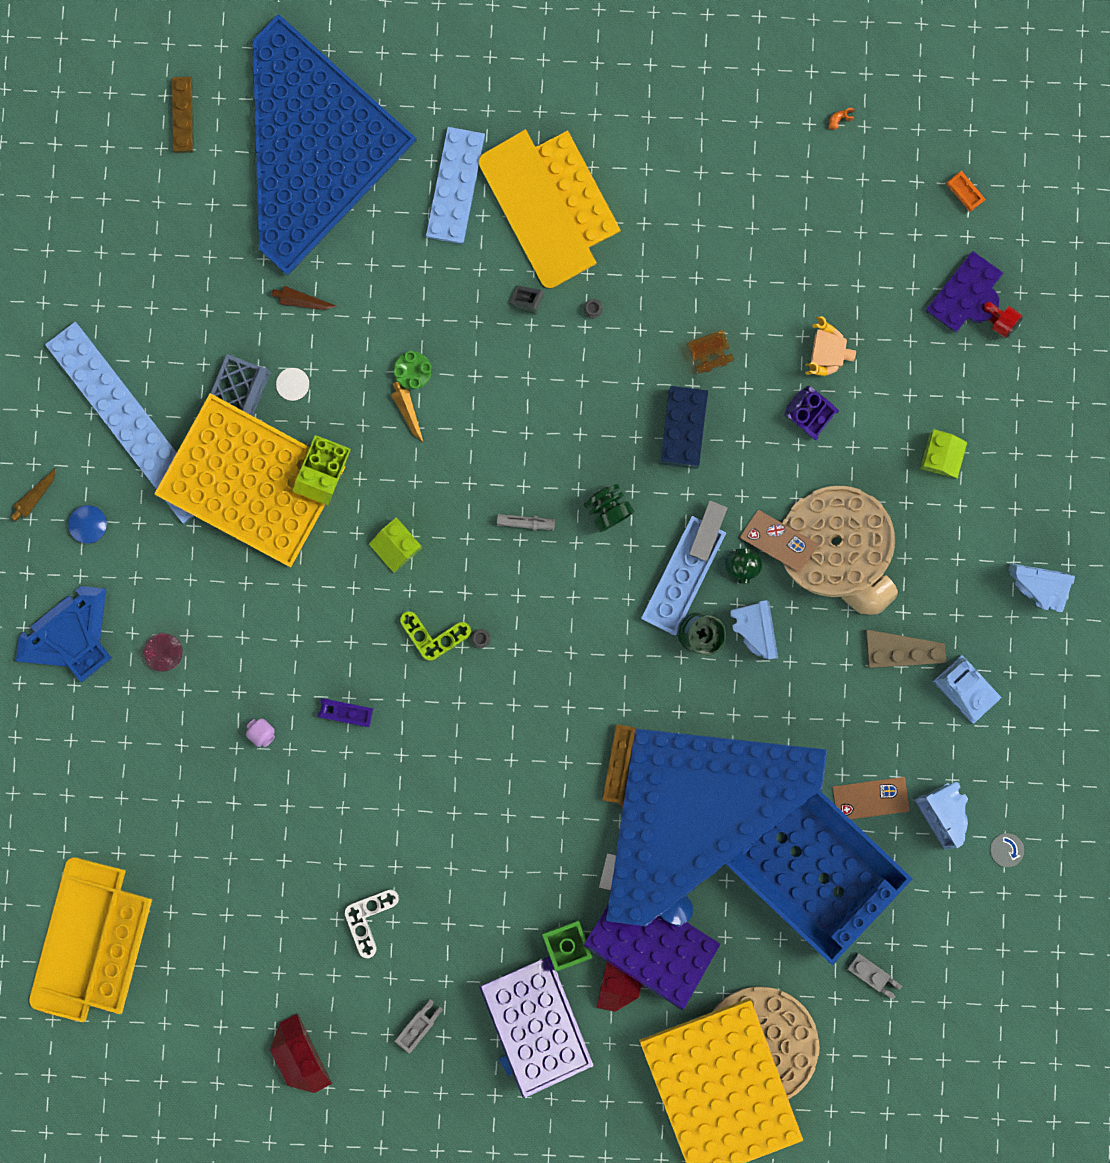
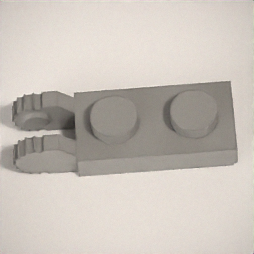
M857 953L847 968L877 991L883 992L893 1000L896 997L894 993L883 988L887 981L897 989L902 988V985L890 978L889 974L859 953Z
M431 999L421 1011H418L394 1041L409 1054L443 1011L439 1007L431 1018L427 1017L425 1012L431 1008L434 1002Z

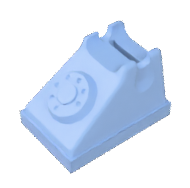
M1010 563V576L1015 580L1016 587L1023 595L1029 599L1033 598L1036 606L1044 610H1048L1050 607V609L1056 610V612H1063L1071 585L1074 584L1075 576L1064 572Z
M760 601L753 605L731 610V617L737 619V623L732 625L733 631L740 633L744 637L743 642L747 648L757 656H763V658L769 660L778 659L769 601Z
M963 655L958 657L933 681L972 724L1002 698Z
M958 782L947 783L914 800L945 850L958 848L965 841L968 824L965 805L968 798L965 794H959L960 785Z

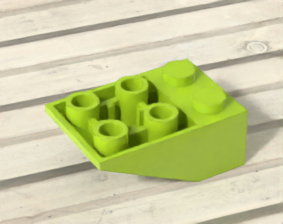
M315 435L296 479L293 492L329 506L351 449Z

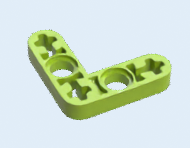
M405 612L400 620L421 655L428 661H433L466 640L471 634L470 626L465 622H460L435 639H432L415 613ZM407 615L409 617H414L412 621L415 626H417V624L420 625V627L415 628L411 633L409 631V629H412L411 625L409 623H404L406 621L405 617ZM459 626L467 627L466 635H458L457 638L459 640L455 642L450 632L454 631V634L459 632ZM417 631L425 633V639L421 642L416 641L414 638ZM444 636H449L452 639L449 647H444L441 644V639ZM437 641L443 651L439 652V649L434 651V657L426 656V649L428 647L431 649L435 648L436 645L434 643Z

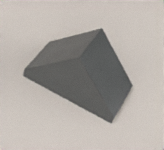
M516 286L509 303L537 314L544 298V292L539 289Z

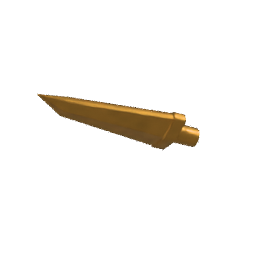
M394 382L392 385L395 393L391 394V398L397 405L412 434L423 442L409 389L402 390L399 382Z
M56 468L14 504L13 507L17 510L10 516L13 520L17 521L22 515L26 518L30 515V512L54 481Z

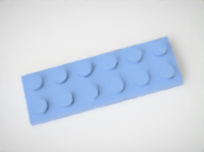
M452 127L447 128L426 238L464 245L479 169V158L482 154L485 139L484 133Z
M694 516L691 517L641 618L676 636L678 625L686 616L726 535V532L719 529L707 562L689 555L702 520Z

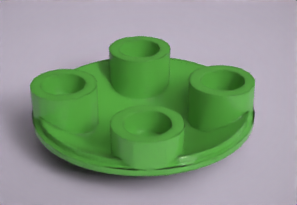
M408 351L402 354L395 362L394 376L399 384L405 388H421L427 384L431 377L432 366L427 357L419 352Z

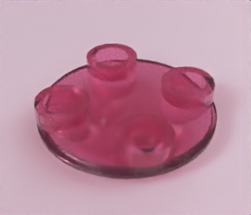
M160 633L147 642L143 654L147 664L152 669L166 672L174 669L180 663L183 650L181 643L176 637Z

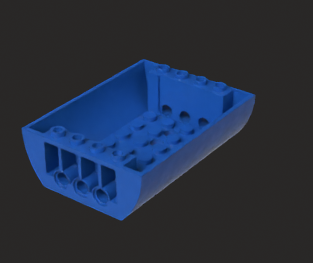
M821 791L813 795L796 811L786 816L774 828L768 830L751 846L741 851L733 860L726 863L831 965L839 959L913 879ZM780 832H784L787 836L784 843H778L776 840V836ZM793 846H799L801 849V853L797 857H793L790 853V849ZM821 873L829 875L827 883H820L818 878ZM836 886H841L843 889V894L840 897L833 895V889Z

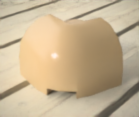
M882 575L865 590L843 596L842 599L860 614L878 615L896 599L898 591L892 580L887 575Z

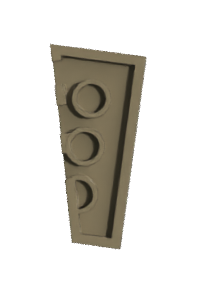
M866 630L868 668L946 663L944 643Z

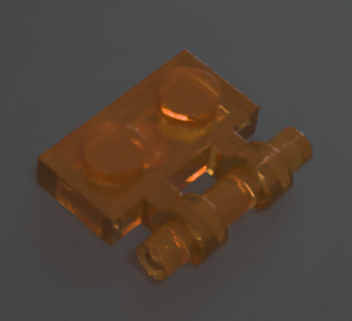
M724 330L687 343L693 361L699 359L702 361L701 365L696 366L697 373L704 371L707 373L712 368L724 367L727 363L734 361L732 354L725 356L723 352L730 348ZM717 353L718 359L709 362L707 357Z

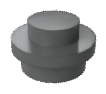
M591 299L585 303L584 313L589 318H597L602 314L603 307L600 301Z
M478 629L472 634L471 640L475 647L485 648L489 645L491 637L486 630Z

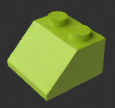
M935 429L932 430L929 434L920 469L958 479L967 442L953 434Z
M397 517L385 526L369 543L393 573L423 549Z

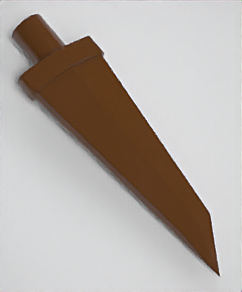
M284 286L282 291L276 289L272 291L273 297L281 298V305L319 310L337 307L288 286Z

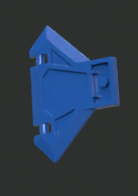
M80 586L76 589V592L79 594L76 598L72 599L69 595L30 626L33 629L30 635H27L26 632L20 634L16 662L69 667L80 682L85 681L112 659L100 643L106 589ZM84 601L85 605L80 608L78 605ZM39 638L40 641L35 645L33 641Z

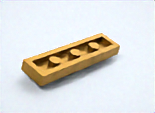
M172 77L174 153H192V78Z
M616 724L603 801L622 803L635 727Z

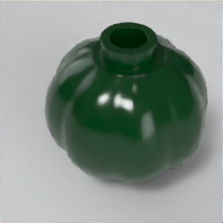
M736 549V553L730 554L726 560L727 573L730 577L738 580V583H750V579L757 577L762 569L761 558L757 553H751V549Z

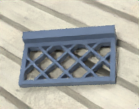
M227 354L211 394L216 397L221 395L223 400L227 402L224 394L234 390L237 399L229 402V404L232 405L239 402L241 410L253 416L271 372L267 368L259 367ZM230 360L237 362L239 367L238 370L231 373L227 369ZM249 368L255 369L254 377L247 380L243 371ZM241 372L244 382L234 385L231 376ZM229 378L232 387L222 391L221 381ZM246 384L248 388L247 395L239 397L236 388Z

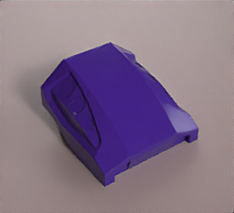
M806 386L788 404L784 416L799 426L809 437L817 440L819 438L817 436L839 410L811 386Z

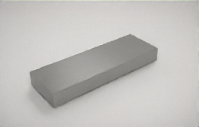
M709 501L689 555L707 562L728 507Z

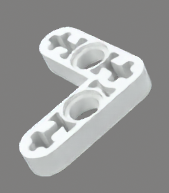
M395 890L383 891L355 902L345 909V917L357 949L363 958H371L377 950L366 917L394 907L399 902V895ZM387 893L395 896L393 904L387 901L383 903L385 907L381 908V902L377 897L381 896V900L387 898ZM369 900L377 902L378 906L375 911L368 910L367 902ZM351 907L359 910L357 914L358 920L360 918L363 919V922H358L354 926L352 922H355V918L353 915H349ZM362 925L366 928L364 936L356 934L355 929L357 926ZM369 936L370 940L366 942L368 946L373 947L370 951L371 954L363 952L362 949L365 948L364 942L360 944L358 940H363Z

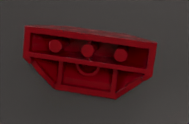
M606 961L596 1008L614 1012L618 1011L639 998L642 984Z
M298 1013L280 1022L270 1051L287 1086L316 1093L331 1085L332 1082Z

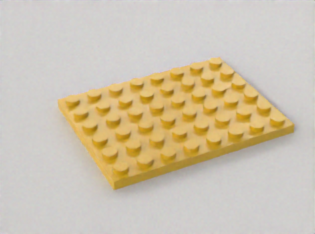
M211 393L154 493L156 496L290 568L325 506L323 503L293 492L296 479L310 447Z
M750 998L639 1040L686 1163H746L803 1141Z

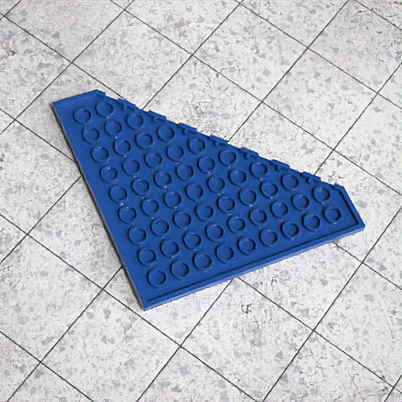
M278 14L253 40L259 250L288 276L417 139Z
M635 729L606 921L643 927L648 926L660 914L662 915L674 903L693 891L701 882L715 874L718 869L729 863L741 851L751 846L768 830L783 821L786 816L805 804L813 795L818 794L823 789L827 750Z

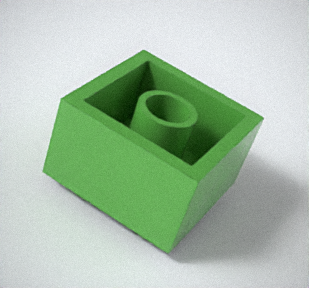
M579 919L542 932L556 972L592 959L591 951L583 946L586 938Z

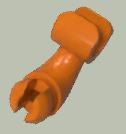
M847 108L846 110L835 112L829 118V129H838V123L841 118H845L849 122L853 121L854 117L847 116V113H853L855 110Z

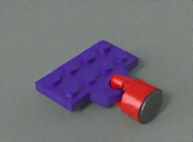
M974 251L971 252L926 309L927 313L955 333L959 331L967 319L974 323L990 321L994 324L992 330L1005 339L1013 334L1023 320V315L1011 306H1008L1004 312L998 309L999 297L993 287L1002 277L1003 272Z

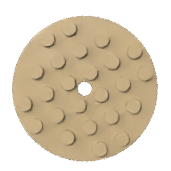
M829 486L815 490L812 494L796 502L786 519L784 518L783 524L819 544L801 572L783 563L790 577L801 587L814 594L827 597H843L863 591L884 574L893 557L895 532L891 518L876 498L862 492L860 489L848 486ZM840 537L842 541L839 545L835 546L831 543L833 538Z
M764 986L748 987L730 994L712 1012L745 999H751L787 1098L790 1099L805 1087L811 1079L817 1064L820 1047L816 1025L811 1015L797 999L775 988Z

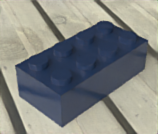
M670 386L660 464L698 469L708 390Z

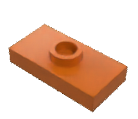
M962 170L946 183L969 212L986 200Z

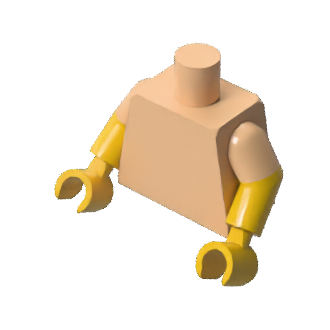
M815 317L819 323L812 324V327L820 328V330H817L815 333L811 362L805 364V366L810 367V371H807L806 375L827 376L837 372L842 367L843 360L854 362L856 350L846 349L847 339L843 338V335L835 327L827 323L824 317Z

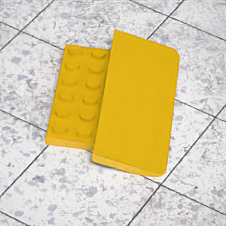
M525 129L485 152L479 158V166L544 287L554 288L596 265L597 263L589 248L621 231L568 131L535 147Z
M70 858L66 862L29 998V1003L33 1009L79 1022H86L90 1006L122 1014L152 903L151 898L121 890L126 870L81 858Z

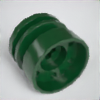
M618 484L601 489L584 503L586 509L595 506V508L589 511V515L599 513L600 516L594 523L600 533L615 526L635 512L628 501L618 502L624 496L623 492L614 495L620 489Z
M699 612L690 613L685 616L678 625L677 631L679 642L684 648L706 656L713 655L721 650L727 635L721 620L715 616Z

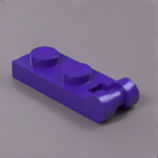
M321 698V709L318 711L317 717L370 727L374 708ZM329 706H334L333 714L328 713Z

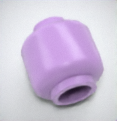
M253 719L247 725L246 736L257 747H266L274 740L275 729L265 719Z

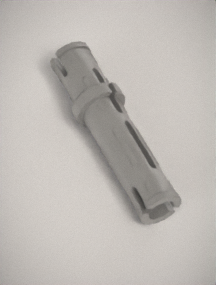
M498 514L497 526L533 529V531H537V529L554 531L555 519L538 518L535 515L534 517Z

